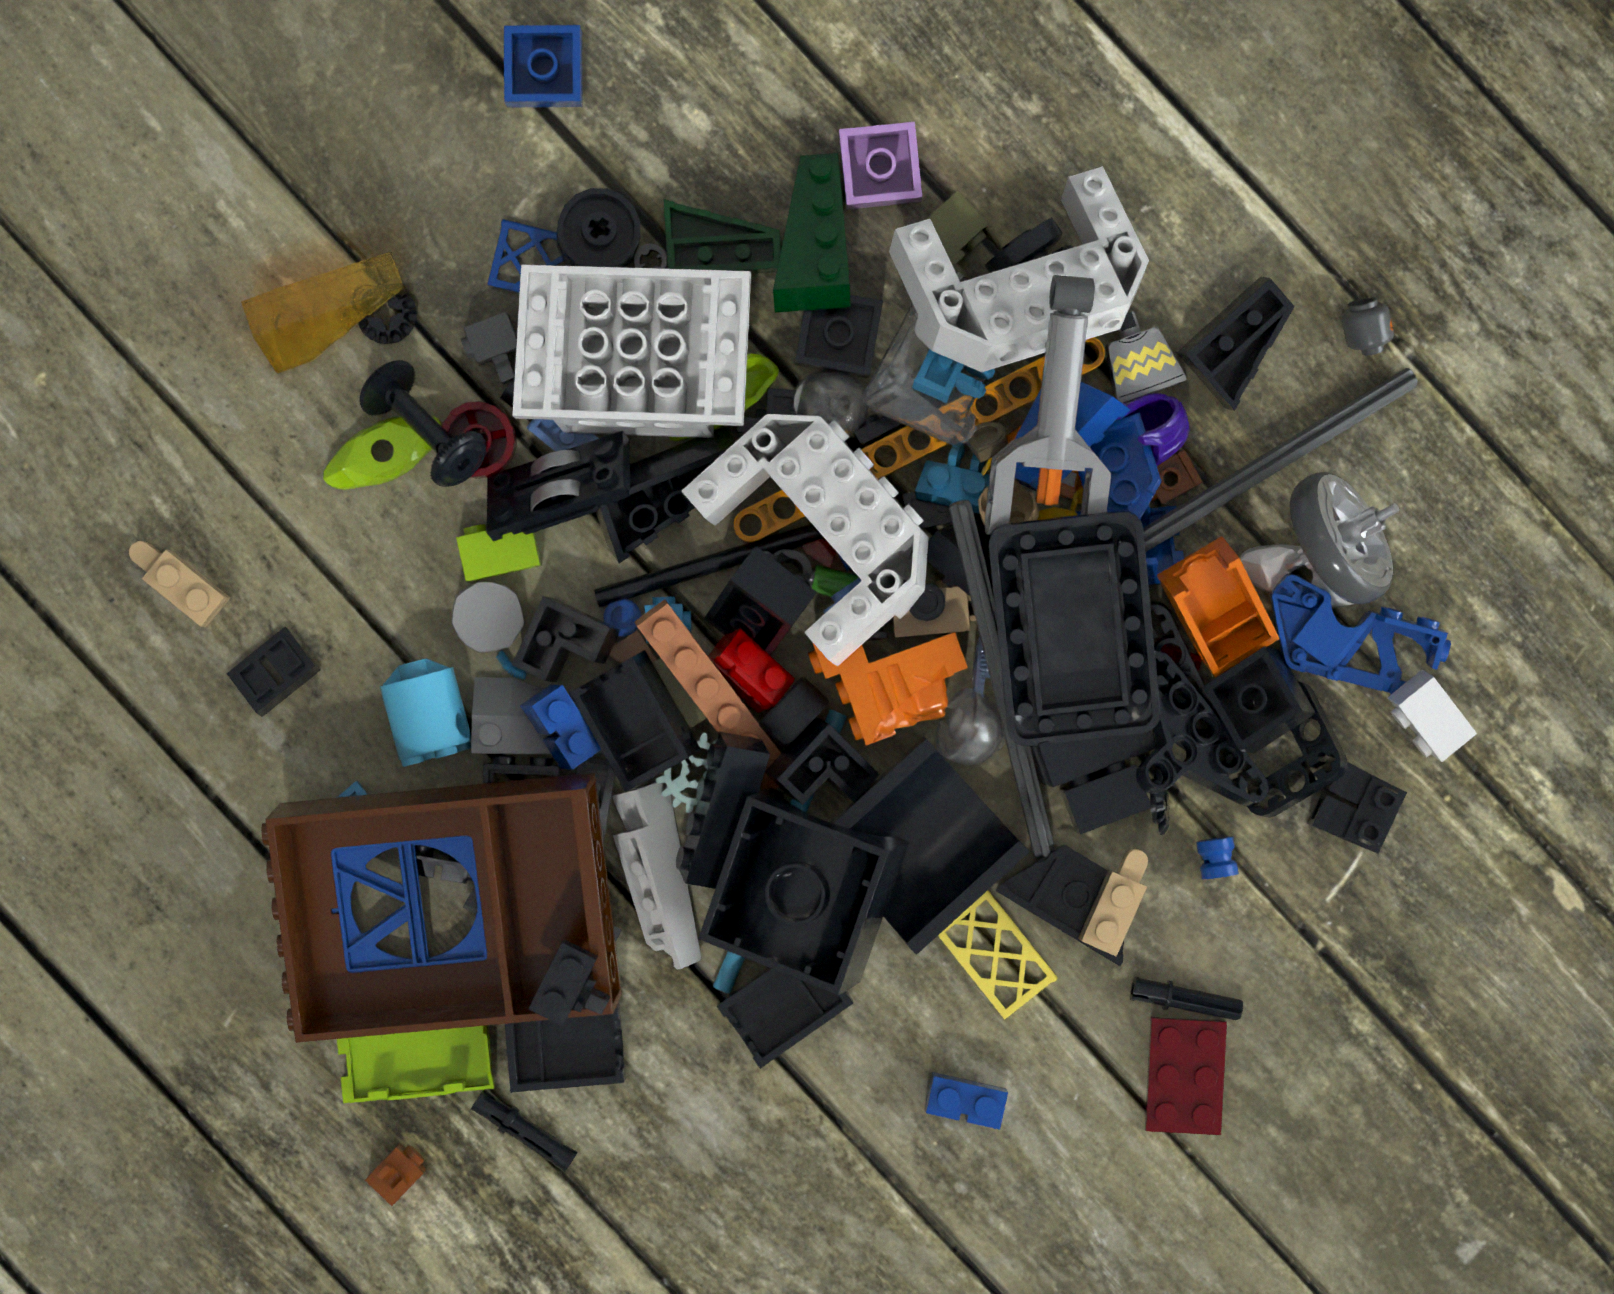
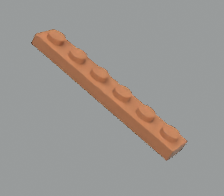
M664 599L635 621L637 628L718 733L720 731L763 740L770 753L767 769L780 756L781 751L769 735L760 728L759 722ZM764 773L760 786L762 791L768 788L776 789L779 787Z

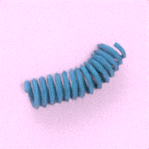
M504 650L499 651L496 658L501 662L500 664L504 667L503 669L505 671L509 670L507 673L511 672L510 676L514 673L513 677L516 676L519 679L520 677L523 679L524 675L525 680L526 672L513 666L512 661L506 657L507 655Z

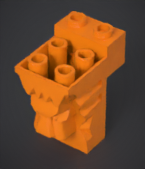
M955 632L868 663L862 645L838 666L830 662L814 643H812L814 651L808 653L815 674L823 672L825 679L840 675L842 681L835 683L842 705L850 703L854 713V717L848 719L855 740L863 738L866 746L896 735L894 729L914 726L919 721L944 717L945 708L948 706L945 678L968 668Z

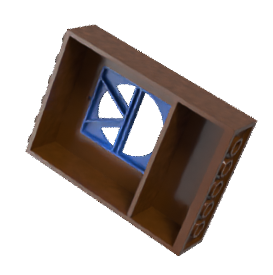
M595 773L280 803L265 819L266 823H262V841L264 846H269L271 860L267 861L266 865L267 878L269 883H274L276 897L272 898V915L274 920H279L281 934L277 935V952L280 958L284 957L286 971L282 973V988L284 994H289L291 1008L287 1010V1025L289 1031H294L296 1043L549 1020L528 1008L563 939L598 956L589 976L596 980L594 988L611 996L601 1015L614 1013L622 991ZM415 845L432 847L449 854L467 870L475 885L478 908L472 928L456 946L432 957H429ZM397 847L403 885L367 869L366 864L378 854ZM358 881L403 901L405 904L367 932L362 933L352 911L351 896L353 885ZM408 921L412 958L399 957L385 952L376 946L377 942ZM583 1007L581 1012L571 1009L567 1018L597 1016L600 1014Z

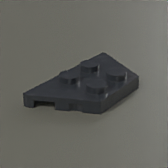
M1063 844L1051 852L1048 857H1042L997 886L996 892L1118 966H1121L1123 963L1124 941L1116 957L1078 939L1108 872L1103 867Z

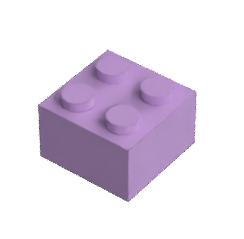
M915 122L839 129L846 210L918 203L922 201Z

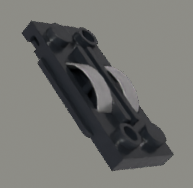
M623 431L567 450L548 453L537 460L488 477L486 533L493 542L503 539V535L510 532L513 535L521 532L525 535L594 513L602 505L629 497V438Z

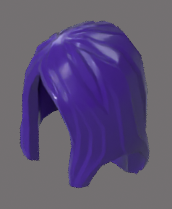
M1150 393L1124 403L1130 409L1124 417L1140 413L1146 432L1141 434L1137 441L1144 446L1150 445L1156 466H1159L1173 456L1186 442L1190 431L1188 416L1183 404L1177 398L1161 393Z

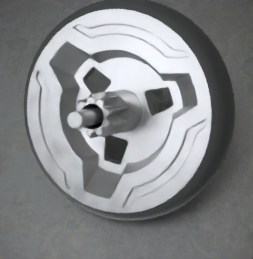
M1319 472L1307 476L1296 485L1290 498L1291 520L1301 546L1298 550L1300 556L1285 565L1288 572H1292L1303 565H1306L1308 569H1314L1322 581L1336 595L1349 603L1367 604L1377 600L1388 591L1394 575L1391 552L1382 530L1386 527L1385 519L1399 512V507L1395 503L1381 511L1373 506L1369 507L1348 482L1333 473Z

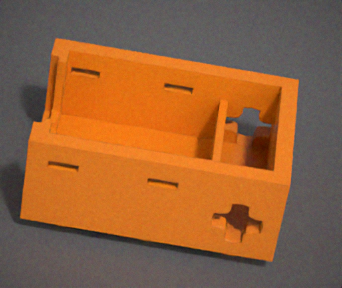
M1222 536L1157 574L1196 653L1201 657L1203 663L1215 678L1264 646L1268 647L1280 639L1239 556Z

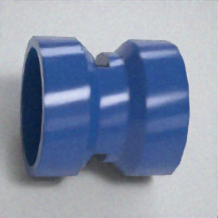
M1233 836L1196 842L1197 852L1202 856V860H1204L1200 867L1201 879H1214L1239 874L1237 862L1231 859L1232 851L1235 848Z

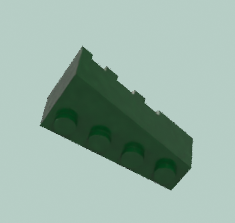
M838 153L800 156L773 287L775 313L851 307Z

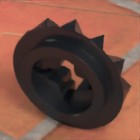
M380 284L368 289L358 301L356 314L358 325L362 333L376 343H397L406 338L415 326L417 318L415 303L412 297L397 285ZM383 298H385L390 309L402 310V313H397L396 316L391 317V323H389L390 330H387L383 319L370 317L371 314H376V312L382 310Z

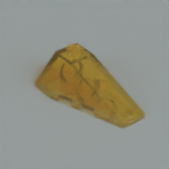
M387 252L273 289L241 301L254 340L276 373L279 374L317 359L323 354L325 349L338 339L343 338L350 332L351 328L367 315L369 316L404 287L392 252Z

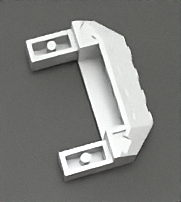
M1103 166L1069 176L1061 198L1082 245L966 281H959L931 219L895 229L889 253L918 313L914 329L917 337L933 352L980 372L1045 353L1050 312L1057 311L1051 310L1049 304L1053 275L1094 279L1095 292L1092 310L1090 313L1081 312L1088 316L1086 340L1119 330L1139 288L1149 259Z
M766 414L682 490V493L706 520L716 526L771 476L862 580L804 632L824 656L838 666L894 615L901 619L925 591L929 537L919 527L924 520L909 504L903 508L894 497L899 492L885 476L878 480L869 470L874 464L863 451L858 448L853 452L844 442L849 436L835 420L828 424L821 416Z

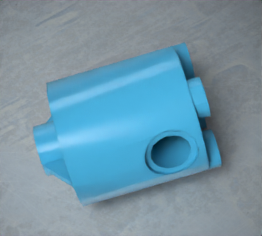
M427 658L399 665L387 681L380 686L398 758L401 760L402 767L435 757H445L471 748V732L453 667H447Z

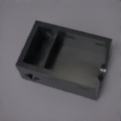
M645 650L569 692L625 792L701 750Z
M768 967L719 1001L716 1007L738 1032L752 1053L754 1061L761 1069L851 1006L853 999L847 991L837 995Z
M620 1003L617 1004L613 1014L567 1018L563 1026L551 1020L505 1024L510 1093L624 1083L626 1080Z

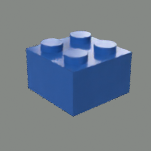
M580 25L504 26V102L507 108L583 107L582 30Z

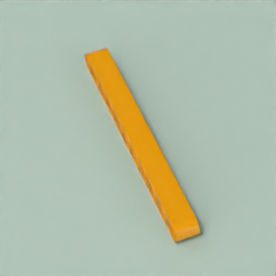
M1095 337L1087 339L1085 344L1094 347L1097 359L1092 364H1083L1081 377L1094 371L1104 360V346ZM1045 356L985 386L986 392L984 395L992 397L997 405L994 414L990 416L981 415L975 406L978 398L975 399L967 395L861 449L874 464L869 470L879 480L883 476L886 477L955 442V440L961 439L963 432L984 422H994L1035 401L1042 387ZM1014 379H1023L1029 384L1030 393L1026 398L1018 399L1010 393L1009 385ZM948 413L958 414L963 421L962 429L956 433L947 432L942 426L943 416ZM914 430L926 432L930 439L928 447L923 450L913 449L908 442L909 434ZM881 447L891 448L896 455L895 463L887 468L879 466L874 458L876 450ZM780 490L740 511L734 519V530L739 539L747 543H753L800 521L806 516L795 505L793 516L787 519L777 517L773 511L775 502L781 498L790 499L783 490ZM755 515L761 520L762 527L757 535L747 536L740 530V522L745 516Z

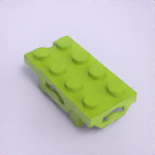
M489 1025L337 1039L338 1055L346 1054L348 1075L341 1076L343 1104L439 1096L455 1092L494 1089L495 1087Z

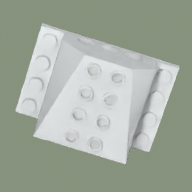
M521 265L512 416L516 419L554 420L564 433L611 435L623 431L626 435L714 438L713 425L744 426L751 291L750 271Z

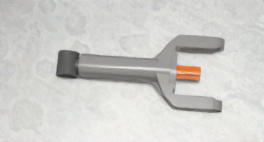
M1053 275L1049 304L1051 310L1057 311L1050 312L1037 425L1027 434L1011 441L992 457L985 513V533L991 535L992 531L998 526L1010 522L1016 462H1021L1024 467L1040 468L1036 503L1048 506L1058 505L1062 470L1085 471L1086 468L1081 515L1107 512L1111 473L1075 430L1088 316L1081 312L1090 313L1092 310L1095 292L1093 278Z

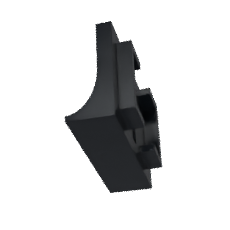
M284 627L226 674L253 710L263 717L321 669L308 656L288 628ZM265 657L284 680L280 685L277 684L262 664L261 660Z

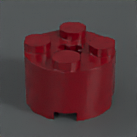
M481 401L466 402L452 409L448 417L443 421L442 427L453 438L467 431L480 430L481 435L487 434L488 440L485 441L487 446L484 460L471 478L491 477L504 471L513 460L517 447L516 430L509 417L497 407Z

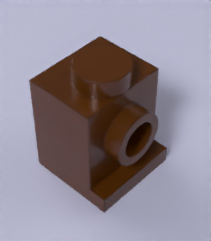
M1185 450L1157 466L1161 484L1150 502L1157 500L1159 505L1162 506L1203 483ZM1172 472L1176 475L1177 482L1174 486L1170 487L1164 483L1163 476L1165 473Z

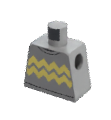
M1135 312L1127 313L1121 328L1117 330L1120 340L1105 346L1113 396L1122 404L1187 380L1185 373L1160 329L1156 326L1141 332Z

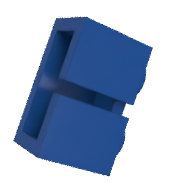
M550 684L520 705L538 734L551 735L553 732H556L558 737L548 736L542 741L561 769L573 770L601 750L583 716L563 685Z
M933 1072L924 1109L927 1114L958 1121L962 1113L965 1114L967 1123L1000 1130L1008 1091L1003 1087Z

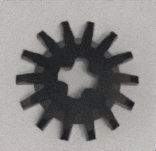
M1156 767L1154 779H1151V781L1160 785L1163 775L1161 770ZM1167 789L1159 793L1150 794L1152 819L1154 824H1158L1160 835H1165L1169 828L1170 806Z

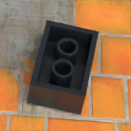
M755 546L729 580L704 617V620L724 635L738 629L743 630L764 651L771 655L817 592L811 588V585L805 578L798 574H792L780 565L779 560L773 554L762 551Z

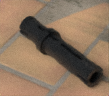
M485 1089L471 1107L472 1111H475L499 1127L497 1131L502 1134L508 1133L553 1163L563 1172L567 1170L578 1153L518 1113L520 1109L515 1106L509 1107Z

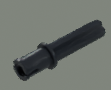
M1135 976L1132 982L1130 1000L1161 1005L1163 1010L1173 1007L1231 1020L1240 1019L1243 1013V1001L1240 999L1173 986V981L1170 980L1166 984Z

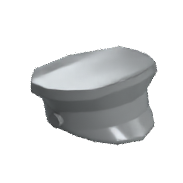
M477 581L455 595L451 624L457 636L467 647L478 653L501 650L512 645L525 624L522 606L516 592L506 585L494 581Z

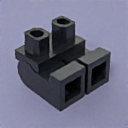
M1348 762L1345 774L1323 789L1356 804L1357 808L1355 809L1331 796L1321 793L1307 824L1379 854L1407 792Z

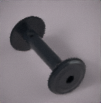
M403 360L391 361L381 365L370 374L363 384L359 400L362 410L368 415L379 416L393 409L437 453L430 469L431 479L437 485L451 487L469 479L484 460L487 446L484 437L478 432L467 431L453 438L409 394L416 379L413 366Z

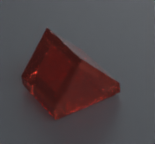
M825 538L804 544L803 547L805 555L830 569L837 552Z

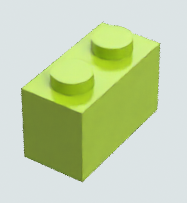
M480 524L463 528L464 536L456 537L466 582L542 566L535 532L527 535L523 532L513 535L510 532L504 534L503 539L493 542L486 533V525Z

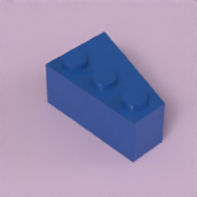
M1081 382L1075 430L1089 447L1093 443L1098 444L1105 437L1103 433L1119 416L1123 418L1130 409L1115 397ZM1041 390L1015 439L1023 437L1037 425ZM1016 462L1014 480L1037 492L1040 468L1024 467L1021 462ZM1062 470L1061 482L1072 470Z

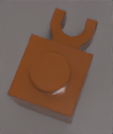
M399 1143L368 1175L365 1181L393 1206L424 1174L426 1168L422 1163L425 1159L412 1146L408 1145L404 1148Z

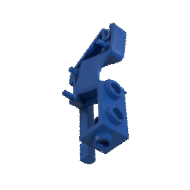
M1291 573L1284 575L1270 593L1276 630L1280 638L1281 654L1286 664L1296 671L1308 672L1327 679L1341 680L1392 694L1407 682L1400 680L1402 671L1397 664L1392 641L1394 632L1412 638L1421 645L1426 654V664L1433 669L1438 670L1440 661L1445 662L1449 655L1451 641L1446 639L1448 633L1443 629H1439V621L1418 616L1417 621L1413 622L1402 619L1403 612L1381 607L1380 613L1369 610L1365 612L1355 627H1346L1340 624L1334 616L1331 595L1327 591ZM1369 633L1376 642L1381 664L1379 674L1346 666Z

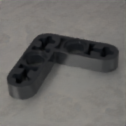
M1300 681L1298 683L1316 714L1291 729L1303 756L1266 777L1269 787L1268 794L1272 795L1281 791L1286 798L1284 799V796L1276 794L1268 800V808L1260 806L1259 802L1247 806L1252 813L1261 817L1271 818L1340 779L1347 770L1348 762L1346 755L1315 692L1309 685ZM1316 720L1320 724V734L1315 740L1308 741L1304 736V727L1309 721ZM1326 755L1335 758V761L1331 763V771L1319 769L1313 773L1307 767L1308 764L1309 767L1315 769L1321 767L1326 763L1324 758ZM1300 771L1305 777V784L1300 791L1292 792L1288 785L1289 778L1294 772Z

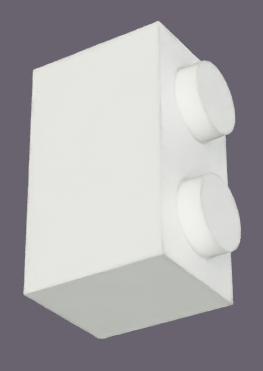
M1423 669L1388 697V700L1395 707L1391 711L1392 716L1402 728H1411L1417 736L1412 741L1426 758L1432 755L1443 762L1477 734L1437 680Z

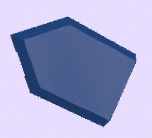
M1140 413L1115 420L1103 433L1105 437L1098 444L1093 443L1090 446L1111 473L1107 512L1130 511L1136 514L1139 519L1143 516L1161 484V478L1150 445L1144 446L1137 441L1138 437L1146 432ZM1086 468L1085 471H1078L1083 489Z

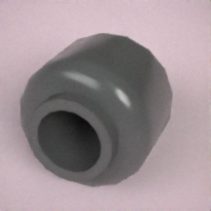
M1367 297L1350 302L1348 309L1341 316L1347 346L1354 350H1361L1362 355L1368 356L1383 352L1384 345L1394 337L1389 307L1385 303L1378 302L1376 297Z

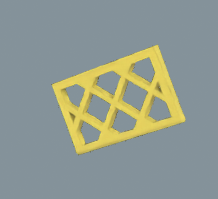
M989 890L938 935L1004 1020L1050 983L1058 979ZM987 900L998 914L997 923L975 921L976 907ZM970 913L969 920L963 919L966 915ZM955 924L967 925L966 948L956 947L945 932ZM974 926L996 929L993 951L971 948ZM1002 930H1010L1022 944L1021 954L999 952ZM971 954L993 957L990 979L981 978L971 966ZM998 957L1020 960L1018 982L996 979ZM1026 961L1036 962L1046 974V977L1037 984L1024 983ZM995 985L1016 987V1001L1005 1008L994 995ZM1023 988L1029 989L1026 993L1022 995Z

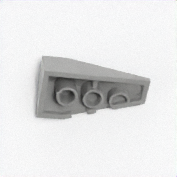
M475 677L471 753L551 754L542 740L548 736L558 737L556 732H553L551 735L538 734L520 705L544 688L515 678ZM600 750L596 754H603V752Z

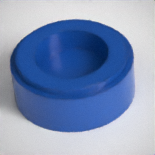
M623 599L610 603L606 607L604 622L620 629L618 636H628L638 629L635 621L642 615L639 607L633 601Z

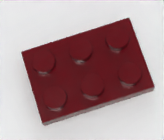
M1151 1017L1145 1131L1221 1135L1227 1035L1226 1021Z

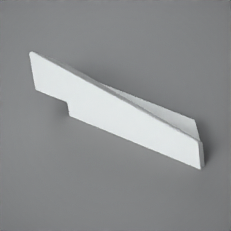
M654 782L612 796L627 830L613 835L646 944L655 951L664 950L673 959L674 967L678 970L699 962L701 954L688 885L685 884L679 869L676 867V857L680 843L671 795L662 796V792L667 788L666 783Z

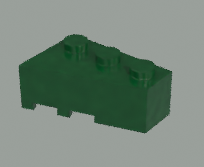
M663 199L668 269L750 271L751 274L777 272L781 253L779 229L726 217L707 210L696 209Z

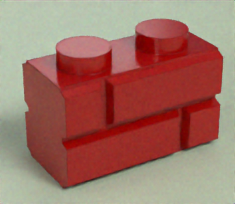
M741 629L723 636L708 655L741 699L745 698L746 703L757 713L774 707L795 680L789 672Z

